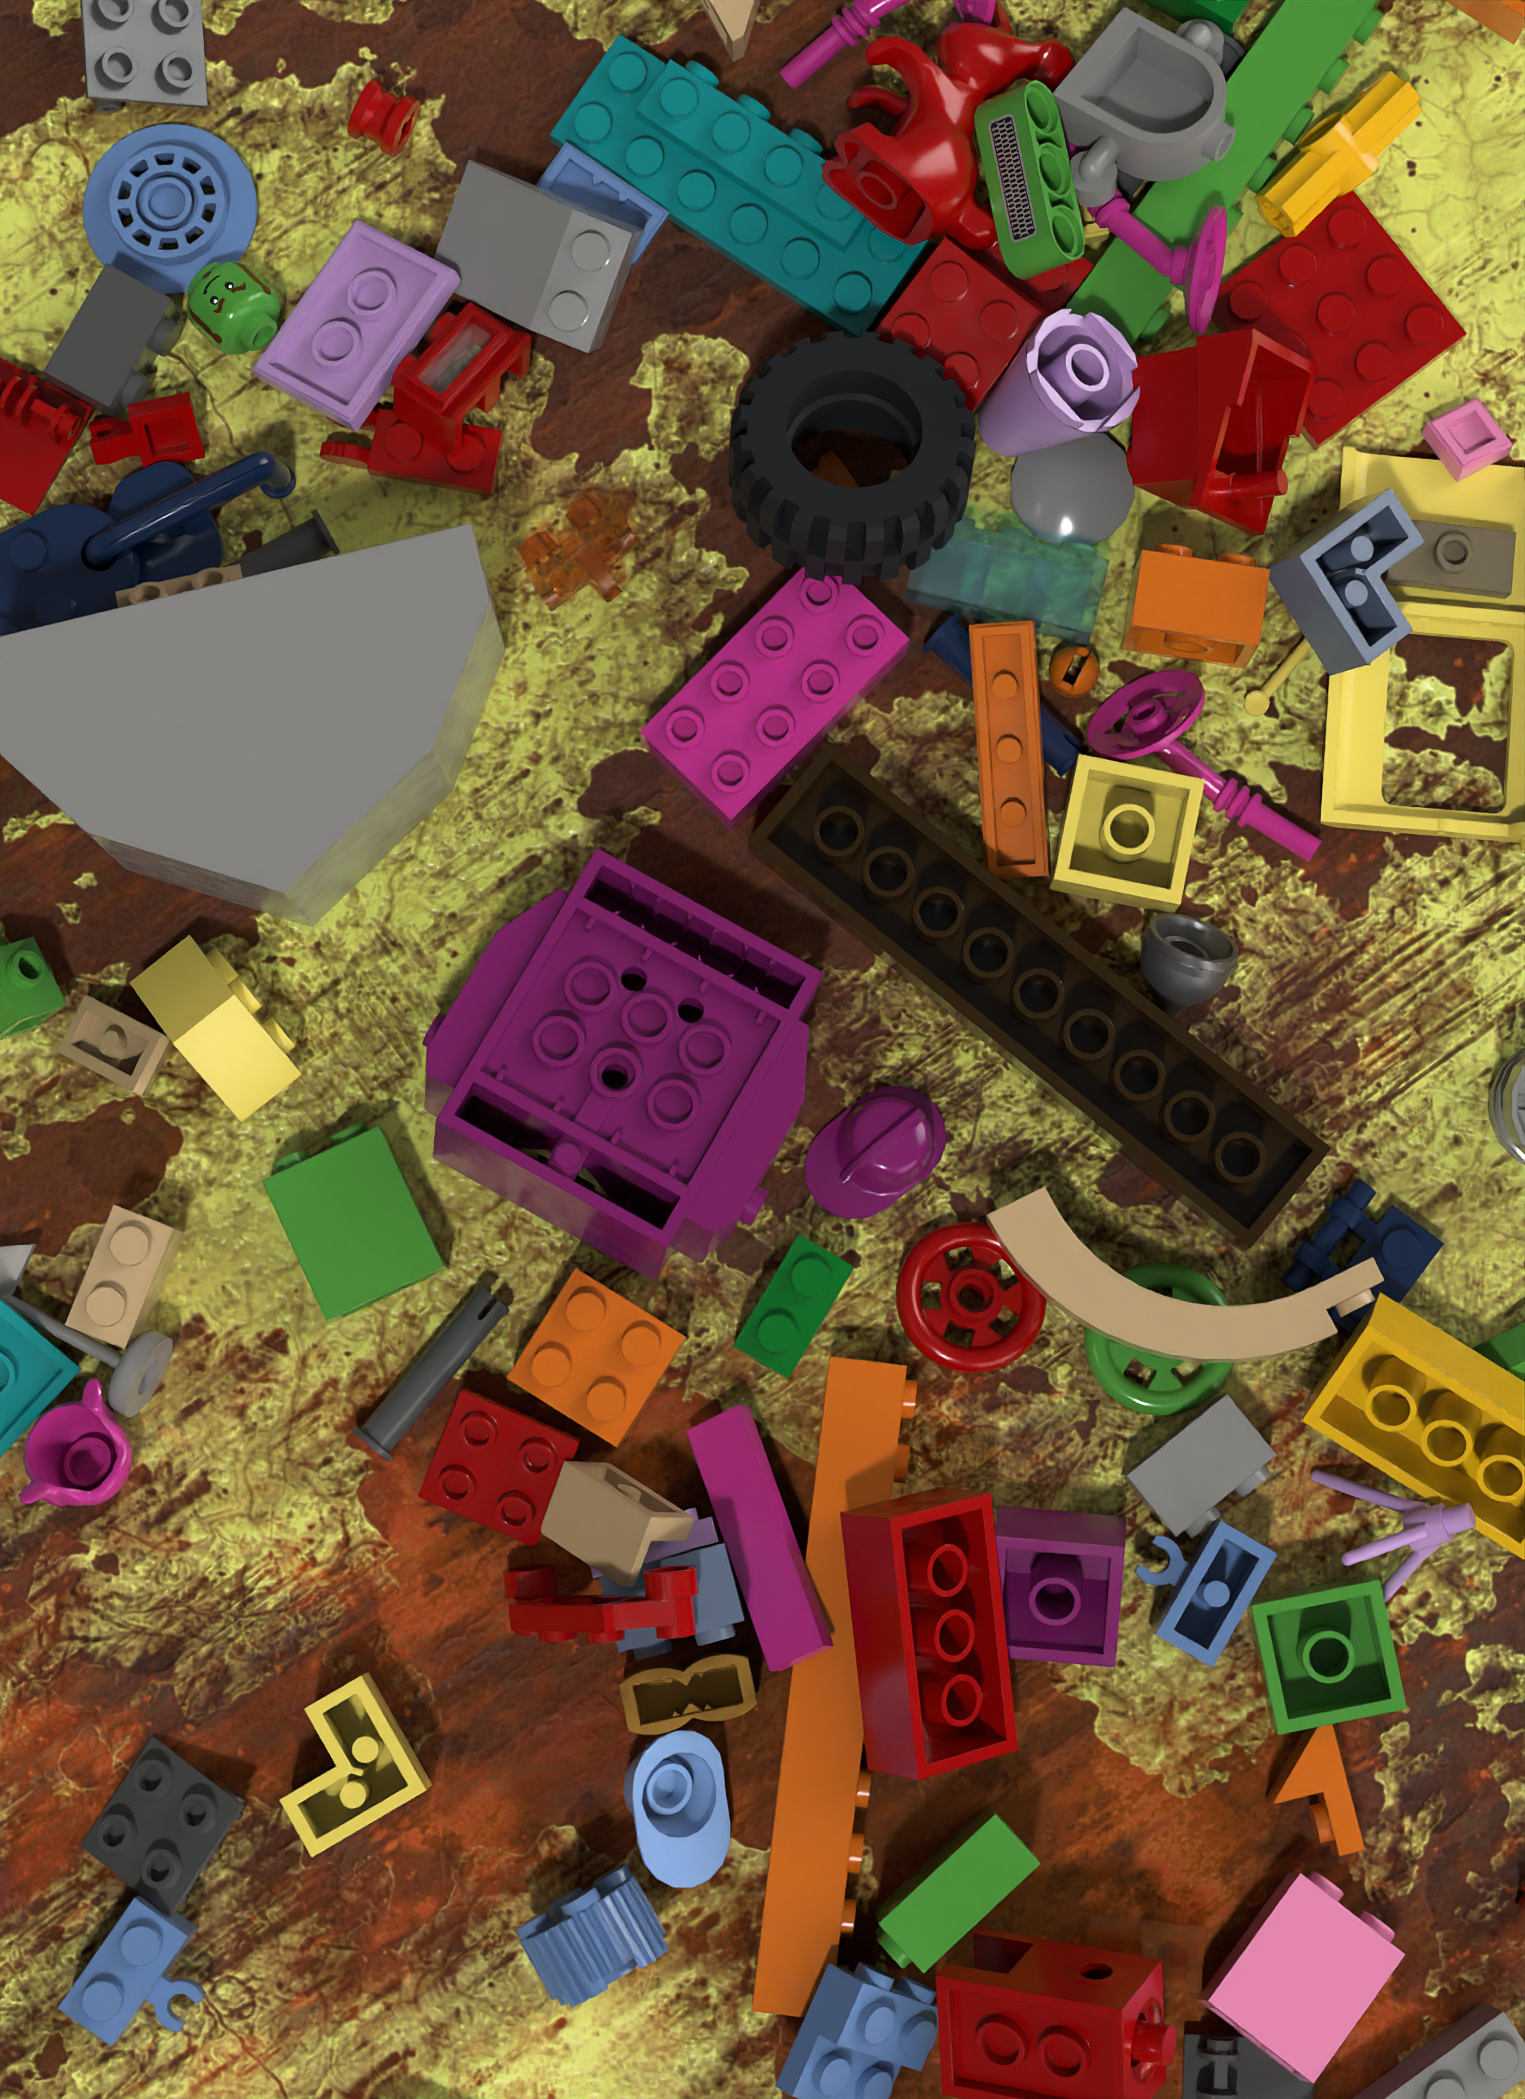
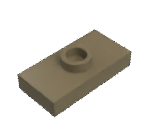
M1412 520L1425 542L1386 570L1382 578L1383 583L1388 585L1506 599L1512 593L1516 532Z

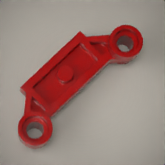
M535 1564L503 1570L505 1597L512 1598V1604L508 1605L511 1631H515L518 1636L538 1635L539 1642L567 1641L578 1638V1633H585L586 1643L590 1644L620 1641L625 1639V1630L656 1627V1637L658 1639L693 1636L696 1634L693 1596L699 1594L696 1566H666L644 1571L645 1595L553 1594L557 1591L554 1565Z

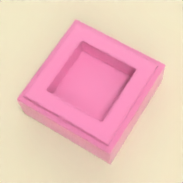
M1478 397L1427 422L1422 431V436L1456 482L1508 456L1513 446Z

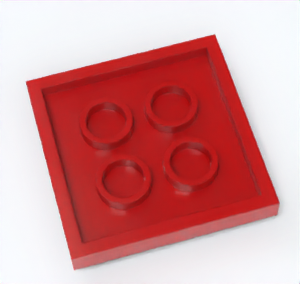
M1353 190L1339 196L1328 204L1297 236L1284 237L1220 285L1211 320L1222 333L1253 328L1316 364V377L1301 434L1315 451L1460 343L1467 334Z

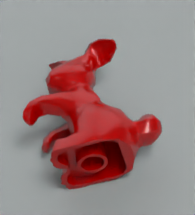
M996 0L993 18L989 26L981 23L949 22L932 45L934 62L917 45L898 36L879 38L868 44L865 51V61L869 66L888 64L898 71L910 92V97L883 85H864L849 95L845 101L848 109H878L895 119L897 123L887 136L883 135L870 122L837 135L834 145L839 155L821 164L823 181L838 196L854 207L881 232L910 247L940 236L951 237L963 247L972 250L990 249L999 242L992 207L990 205H983L976 199V188L980 176L978 155L973 139L976 107L980 102L1004 93L1017 79L1037 80L1043 83L1049 90H1056L1077 64L1070 48L1054 37L1029 42L1013 36L1006 10L998 0Z

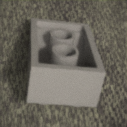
M468 160L433 259L450 267L458 274L461 282L454 293L529 330L583 352L590 353L602 347L645 230L476 161Z

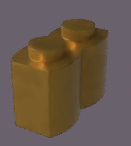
M719 1651L704 1655L691 1662L686 1668L670 1664L648 1666L633 1672L619 1685L628 1731L642 1735H657L673 1731L686 1724L692 1718L703 1721L733 1719L748 1712L757 1704L749 1657L747 1654L736 1651Z

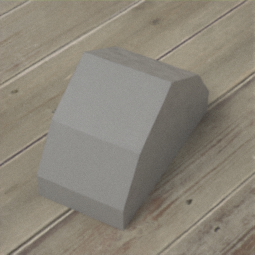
M469 523L0 636V755L126 870L313 927L453 791L506 652L488 576L472 525Z

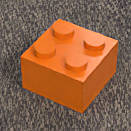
M1157 544L1154 546V551L1142 550L1131 577L1121 650L1245 669L1260 644L1271 569L1255 567V559L1239 554H1220L1217 561L1192 557L1191 549L1174 544Z
M575 1268L510 1371L507 1379L619 1448L687 1338Z

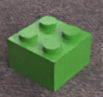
M1372 1574L1252 1598L1246 1609L1270 1724L1278 1735L1407 1709L1379 1578Z

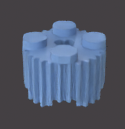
M622 1864L593 1882L594 1887L583 1891L578 1886L547 1904L548 1910L533 1916L514 1929L520 1939L519 1942L551 2000L558 1999L561 2006L569 2003L570 2007L573 2008L579 2003H584L608 1989V1984L621 1978L637 1965L641 1969L669 1950L663 1938L666 1932L627 1864Z

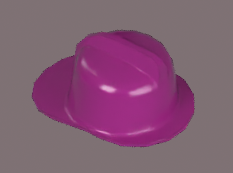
M904 1086L881 1087L854 1103L823 1128L810 1144L804 1167L806 1185L814 1200L830 1214L847 1219L868 1218L892 1205L927 1177L941 1160L946 1145L945 1122L936 1105L921 1092Z

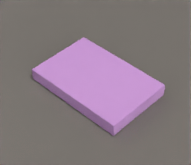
M356 219L254 365L252 371L262 382L357 433L390 385L393 373L404 357L413 352L460 284L461 279L456 271Z

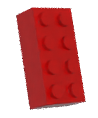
M937 1487L840 1512L868 1770L919 1781L1018 1750L991 1493Z

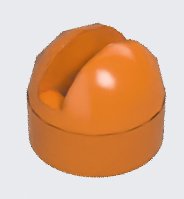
M1077 645L1060 649L1053 656L1048 669V678L1052 688L1066 698H1080L1090 693L1095 687L1100 674V667L1096 656L1087 648ZM1077 655L1084 658L1086 662L1074 685L1063 681V678L1070 669L1074 656Z

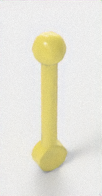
M1306 637L1260 691H1252L1246 696L1244 709L1249 715L1259 717L1266 713L1269 708V698L1312 649Z

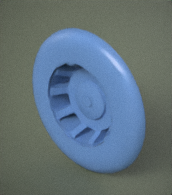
M162 124L140 129L114 144L102 156L92 171L83 201L85 231L93 251L102 264L105 266L107 263L162 294L188 292V287L196 274L213 262L239 261L251 241L257 218V197L253 180L238 154L217 136L196 127L179 124ZM192 167L193 169L197 170V172L195 174H191L187 171V169ZM213 186L215 194L205 195L202 187ZM131 191L129 198L124 199L126 192ZM208 209L215 212L210 223L204 220L206 210ZM131 214L134 220L133 223L128 227H124L123 220ZM196 231L202 234L197 240L188 244L187 238ZM142 234L151 239L149 246L139 243ZM164 243H178L179 245L177 249L163 250Z

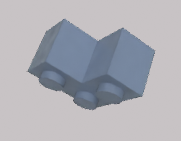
M1392 488L1351 502L1264 567L1271 569L1269 581L1330 676L1368 665L1413 631L1380 578L1382 573L1425 542Z
M725 1541L644 1563L633 1587H621L606 1576H599L603 1595H645L644 1571L666 1566H696L699 1594L693 1596L697 1646L735 1636L736 1632L733 1623L745 1620L742 1602ZM656 1627L625 1630V1639L616 1641L619 1653L633 1649L636 1661L673 1651L671 1639H658L656 1637Z

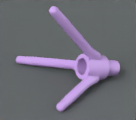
M1318 1469L1311 1473V1479L1314 1482L1403 1513L1404 1529L1402 1531L1346 1552L1341 1557L1342 1563L1349 1566L1405 1545H1410L1413 1551L1381 1586L1385 1603L1425 1558L1441 1547V1544L1453 1541L1454 1533L1476 1527L1475 1515L1468 1502L1445 1508L1442 1503L1428 1507L1426 1502L1407 1500Z

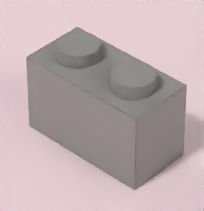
M1223 1394L1213 1400L1121 1476L1170 1536L1177 1537L1185 1530L1193 1538L1221 1515L1215 1505L1235 1489L1242 1498L1270 1476L1271 1472L1265 1464L1275 1457L1276 1453L1228 1394Z

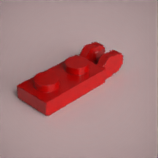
M379 408L378 412L372 410L359 428L374 432L371 451L342 441L322 442L319 455L321 459L339 465L343 464L350 467L367 469L369 475L492 496L504 435L502 430L462 423V447L453 455L394 416L392 410ZM327 417V419H329V421L335 423L336 425L341 426V427H345V426L341 425L340 423H338V422H336V421L330 419L329 417Z

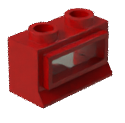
M469 302L457 316L451 312L445 313L435 324L429 338L431 345L419 358L414 354H408L395 369L391 379V385L393 386V415L453 455L462 447V419L474 406L485 413L490 412L500 396L501 375L506 370H509L522 379L529 372L531 335L513 330L472 302Z

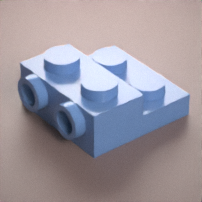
M863 1962L858 1963L855 1972L829 1963L775 2086L798 2099H888L901 2066L921 2071L929 2051L936 2041L938 2015L937 2005L933 2003L936 1991L905 1976L900 1977L897 1986L893 1985L895 1980L893 1976Z

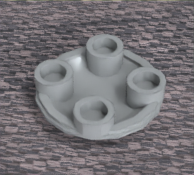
M1104 433L1020 455L1010 476V505L1021 523L1039 540L1060 548H1071L1075 551H1087L1098 542L1109 538L1125 522L1135 497L1132 477L1127 468L1126 455Z

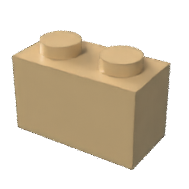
M113 1205L65 1326L127 1349L136 1337L145 1331L184 1232Z

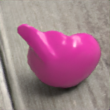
M97 1378L87 1381L80 1401L65 1402L48 1410L38 1418L27 1435L23 1461L26 1474L31 1482L18 1494L21 1503L31 1504L42 1499L47 1504L56 1507L66 1505L92 1506L109 1500L125 1485L132 1467V1446L126 1437L124 1429L117 1422L113 1410L103 1401L102 1385Z

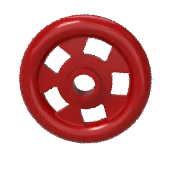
M957 1222L931 1231L921 1238L909 1251L900 1267L896 1282V1308L906 1335L924 1356L934 1363L954 1371L984 1373L1011 1364L1030 1348L1037 1338L1045 1319L1047 1299L1020 1273L1003 1251L989 1225L986 1223ZM960 1247H969L974 1265L961 1266L951 1272L948 1269L944 1253ZM1001 1259L1011 1267L1018 1279V1283L1006 1291L1002 1290L998 1279L989 1271V1267ZM922 1282L939 1283L941 1285L939 1290V1305L941 1309L922 1308ZM971 1288L979 1294L980 1305L978 1308L969 1309L962 1305L959 1298L961 1289ZM1005 1307L1016 1315L1018 1319L1009 1333L1002 1338L989 1328L988 1324L998 1316L1001 1308ZM949 1321L957 1327L973 1330L974 1334L969 1347L953 1344L943 1338Z

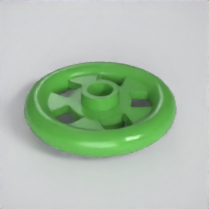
M1169 1262L1144 1263L1120 1273V1275L1146 1289L1171 1288V1297L1174 1299L1197 1304L1230 1306L1225 1296L1213 1282L1194 1269ZM1087 1327L1084 1330L1085 1354L1092 1374L1099 1385L1118 1403L1143 1414L1168 1416L1187 1412L1198 1407L1221 1388L1234 1364L1200 1363L1203 1366L1200 1373L1191 1381L1182 1385L1171 1373V1369L1179 1366L1184 1361L1167 1359L1137 1351L1110 1341ZM1132 1358H1136L1143 1366L1156 1370V1375L1148 1388L1136 1384L1123 1374Z

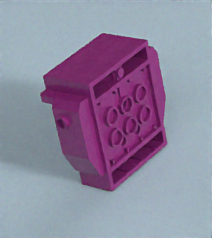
M597 848L570 894L559 888L496 931L448 1013L440 1011L428 1029L422 1045L427 1047L424 1108L430 1114L437 1117L433 1158L655 1282L674 1250L694 1261L703 1263L710 1251L729 1241L740 1221L751 1227L769 1195V1192L759 1186L792 1130L804 1102L809 1025L801 1021L814 1000L823 972ZM628 974H636L643 979L645 986L639 991H629L622 985L621 979ZM692 1005L700 1011L702 1018L697 1022L688 1023L680 1018L678 1010L682 1006ZM608 1071H618L624 1075L626 1084L621 1088L612 1089L604 1084L602 1076ZM543 1156L547 1158L545 1165L540 1163ZM577 1175L595 1185L594 1191L592 1192L574 1182Z

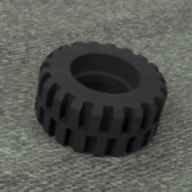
M843 331L823 333L822 341L811 343L809 337L789 344L785 358L779 353L771 355L759 366L758 377L754 376L747 380L739 394V406L733 410L730 431L728 486L732 489V505L737 518L747 522L746 533L760 548L764 549L770 544L774 561L787 569H791L794 564H798L805 568V577L822 582L825 575L842 577V585H861L863 576L875 575L877 582L897 578L899 567L904 564L909 570H915L930 560L931 548L935 550L942 549L952 538L955 523L962 520L967 506L976 444L974 443L976 428L972 411L964 407L965 394L958 383L952 378L943 381L945 368L931 356L926 355L921 360L914 355L915 346L899 339H895L893 344L879 341V333L861 331L860 338L844 337ZM834 429H858L876 434L893 444L905 457L909 466L896 477L878 485L858 488L845 487L829 483L813 475L797 460L793 452L804 441L819 433Z

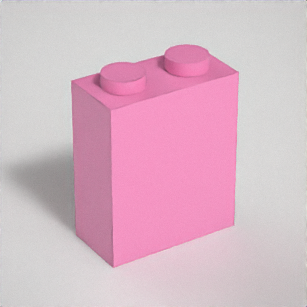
M1311 1871L1307 1878L1301 1873H1287L1197 1998L1199 2002L1300 2081L1309 2083L1316 2081L1405 1956L1402 1951L1390 1943L1396 1934L1387 1925L1366 1911H1363L1359 1918L1339 1903V1900L1344 1895L1343 1892L1315 1871Z

